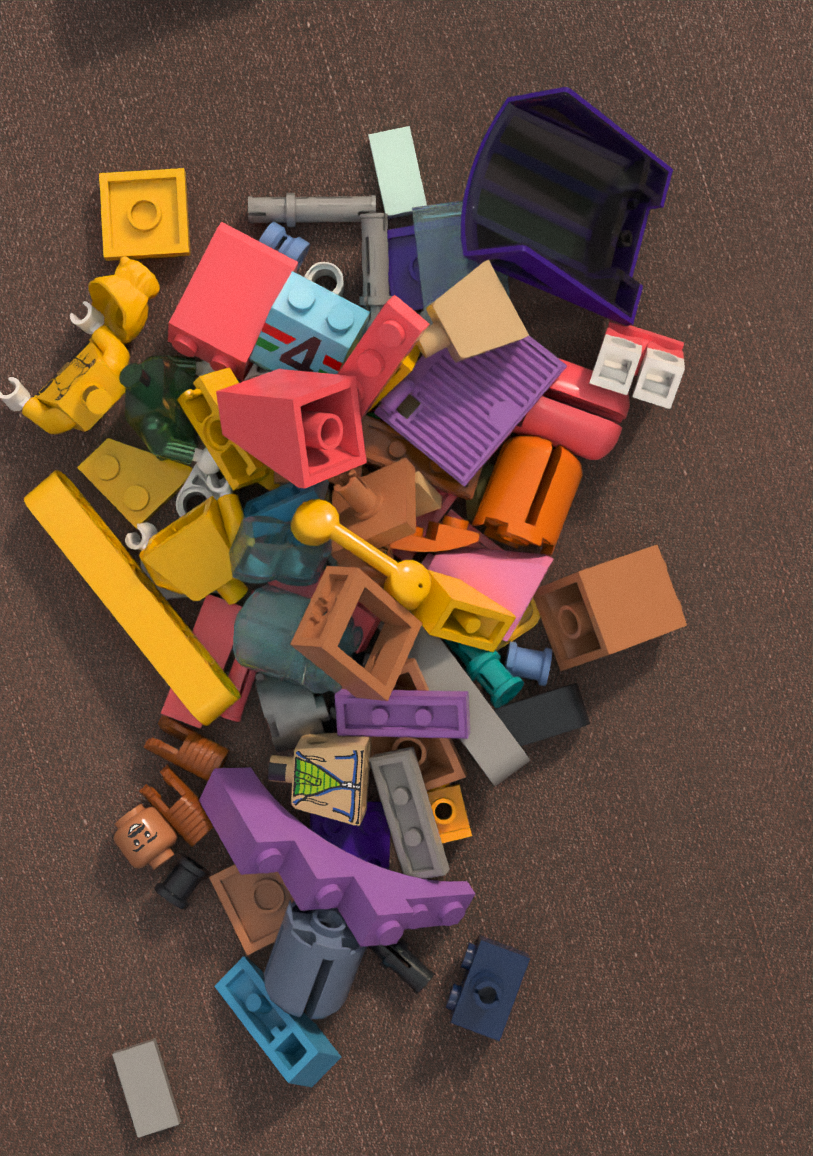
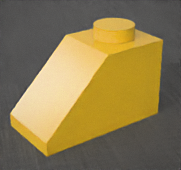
M428 570L431 577L430 593L417 609L411 611L422 622V626L428 634L495 652L516 619L515 615L462 580Z

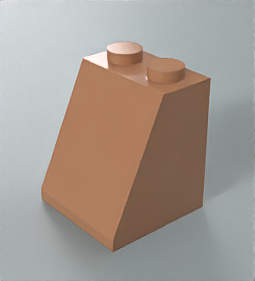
M658 545L539 587L533 596L560 671L608 656L687 626L681 603L677 599L667 572L666 563L661 556Z

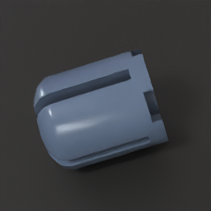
M290 900L264 971V984L270 1000L288 1014L301 1017L306 1006L309 1019H324L338 1011L347 999L367 946L360 947L338 908L300 911L295 901L291 904Z

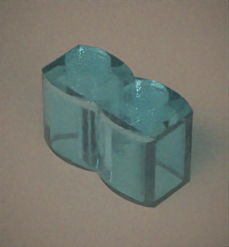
M250 516L242 520L229 551L232 577L248 583L259 584L277 580L291 586H309L318 582L332 552L331 539L319 546H309L301 543L294 537L291 531V521L284 522L269 516Z

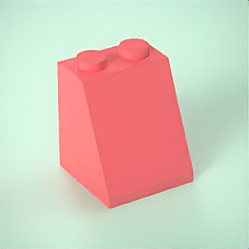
M221 222L169 321L168 342L172 343V346L179 353L188 357L196 356L210 363V366L215 371L230 367L235 377L243 381L254 364L249 361V358L269 311L291 272L297 273L298 262Z
M277 369L216 391L222 435L298 488H308L367 463L356 376Z

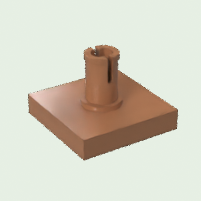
M403 458L361 478L354 469L335 476L333 482L335 486H333L334 490H332V505L339 514L341 525L377 549L416 533L415 467L407 458ZM331 540V556L340 565L344 560L354 555Z

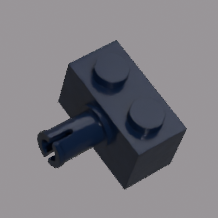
M479 935L476 945L468 943L460 964L461 968L466 969L461 986L457 984L452 985L445 1005L446 1009L451 1010L449 1016L450 1023L500 1041L530 961L528 953Z

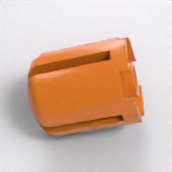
M520 435L509 438L500 450L471 526L485 525L487 526L484 532L485 536L516 549L519 546L528 547V544L542 547L540 554L551 556L583 475L580 461L567 448L558 445L556 449H552V442L539 436Z

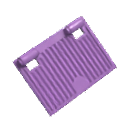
M531 336L457 363L452 359L447 348H444L428 358L422 355L415 363L413 370L380 401L381 404L374 413L465 487L567 368V365ZM410 394L421 404L406 419L396 409Z

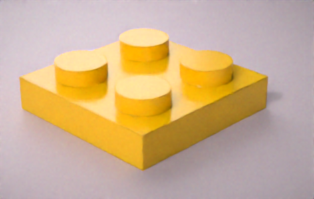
M184 168L99 173L103 255L106 261L120 260L123 256L129 259L191 256L186 172Z

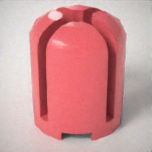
M558 358L567 365V368L521 420L520 425L516 426L512 432L518 435L539 436L550 440L555 448L561 445L577 456L589 460H599L615 447L623 428L618 424L627 417L630 408L629 393L624 395L590 384L593 370Z

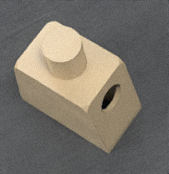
M488 259L426 307L433 324L428 326L416 344L425 358L447 348L452 359L457 363L513 344L529 336Z

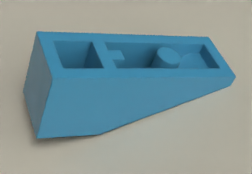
M243 956L214 987L289 1084L313 1087L341 1058V1055L319 1027L304 1012L301 1017L288 1014L270 1000L264 984V973L248 957Z

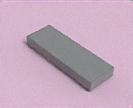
M414 747L373 755L369 758L370 766L403 874L423 879L446 875L450 868Z

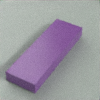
M338 689L335 693L338 736L468 739L471 733L468 691L393 690L388 701L356 698L346 689Z

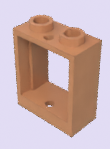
M326 566L290 645L356 698L388 701L409 652L413 647L422 622L360 568ZM358 601L384 622L364 668L338 647Z

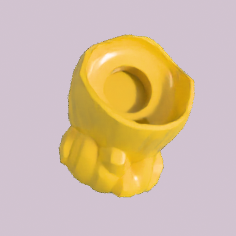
M123 256L120 258V263L114 275L95 278L89 283L88 290L92 299V306L104 316L103 326L107 325L123 344H128L144 328L148 318V300L153 299L159 294L160 286L155 275L139 261L130 260L128 257Z

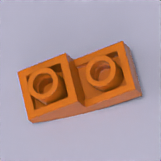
M444 515L442 523L429 520L425 537H423L424 528L416 526V533L388 545L390 548L404 551H445L478 542L480 533L467 529L469 521Z

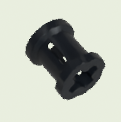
M179 852L175 857L177 863L164 882L157 883L154 889L176 907L186 910L190 905L187 900L202 879L207 880L211 874L201 864Z

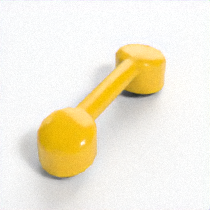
M310 499L303 502L296 509L291 520V531L298 541L309 546H319L330 539L387 576L384 582V590L408 611L417 609L428 597L431 590V577L428 570L421 563L415 560H404L398 563L341 525L336 508L325 500Z

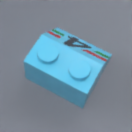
M292 271L269 311L249 361L269 372L277 369L338 374L365 334L370 312Z

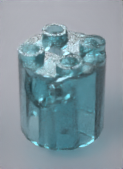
M268 584L256 589L246 600L235 619L233 650L237 662L242 667L277 680L306 687L313 693L323 694L328 690L334 693L339 692L343 688L339 683L290 645L311 598ZM352 616L338 644V647L350 657L352 652L359 648L363 639V630L354 624Z

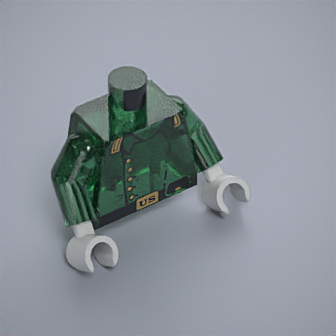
M149 356L140 364L131 363L124 367L120 373L119 380L126 388L125 418L127 423L147 445L149 451L160 461L171 459L186 464L196 461L199 469L209 475L217 473L220 469L207 448L204 450L198 449V433L177 401L186 390L196 389L193 384L196 380L194 378L195 374L202 376L215 372L210 363L204 360L196 362L194 357Z

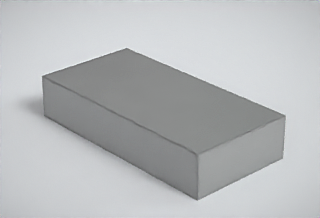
M156 1038L114 1051L112 1056L137 1137L139 1138L179 1125L181 1119Z

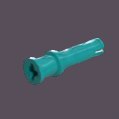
M443 639L467 666L465 671L472 681H478L491 696L490 703L495 708H499L512 700L524 686L522 679L519 676L513 677L499 661L501 656L496 650L495 652H490Z

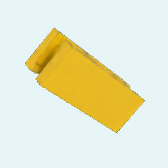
M229 367L199 376L193 382L196 389L186 390L177 401L234 491L262 481L270 474L268 470L270 467L222 435L216 391L239 383Z

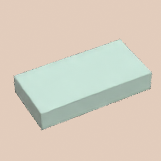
M410 126L368 134L384 213H388V219L427 211Z

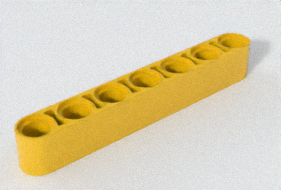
M55 470L24 497V502L31 513L190 713L200 723L208 726L241 698L234 683L79 489L64 473Z

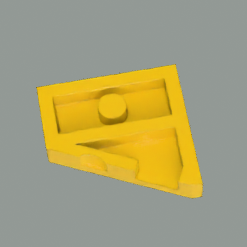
M107 438L77 467L136 529L138 523H146L183 487L193 469L190 466Z

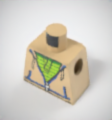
M337 733L303 735L295 747L294 757L271 756L268 779L274 782L292 783L291 805L295 809L360 826L367 811L369 758L371 755L372 737L338 736Z

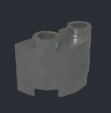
M309 659L255 675L263 714L267 718L272 742L277 753L295 748L303 735L325 733L323 722L330 720V716L323 695L315 697L312 685L320 683L314 663Z

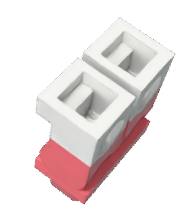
M610 319L589 383L627 395L635 375L637 376V382L633 390V398L671 409L685 370L684 354L682 351L684 342L631 325L625 326Z

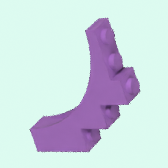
M251 767L214 768L199 799L241 875L278 872L300 911L338 908L360 947L396 944L403 935L404 929L458 924L475 896V892L467 881L448 882L408 876L366 862L338 848L291 815L264 787Z

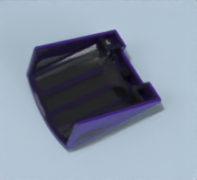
M561 87L508 97L488 128L468 177L461 213L463 257L480 264L489 259L493 269L622 325H633L643 285L632 278L649 211L650 209L664 207L673 169L571 88Z

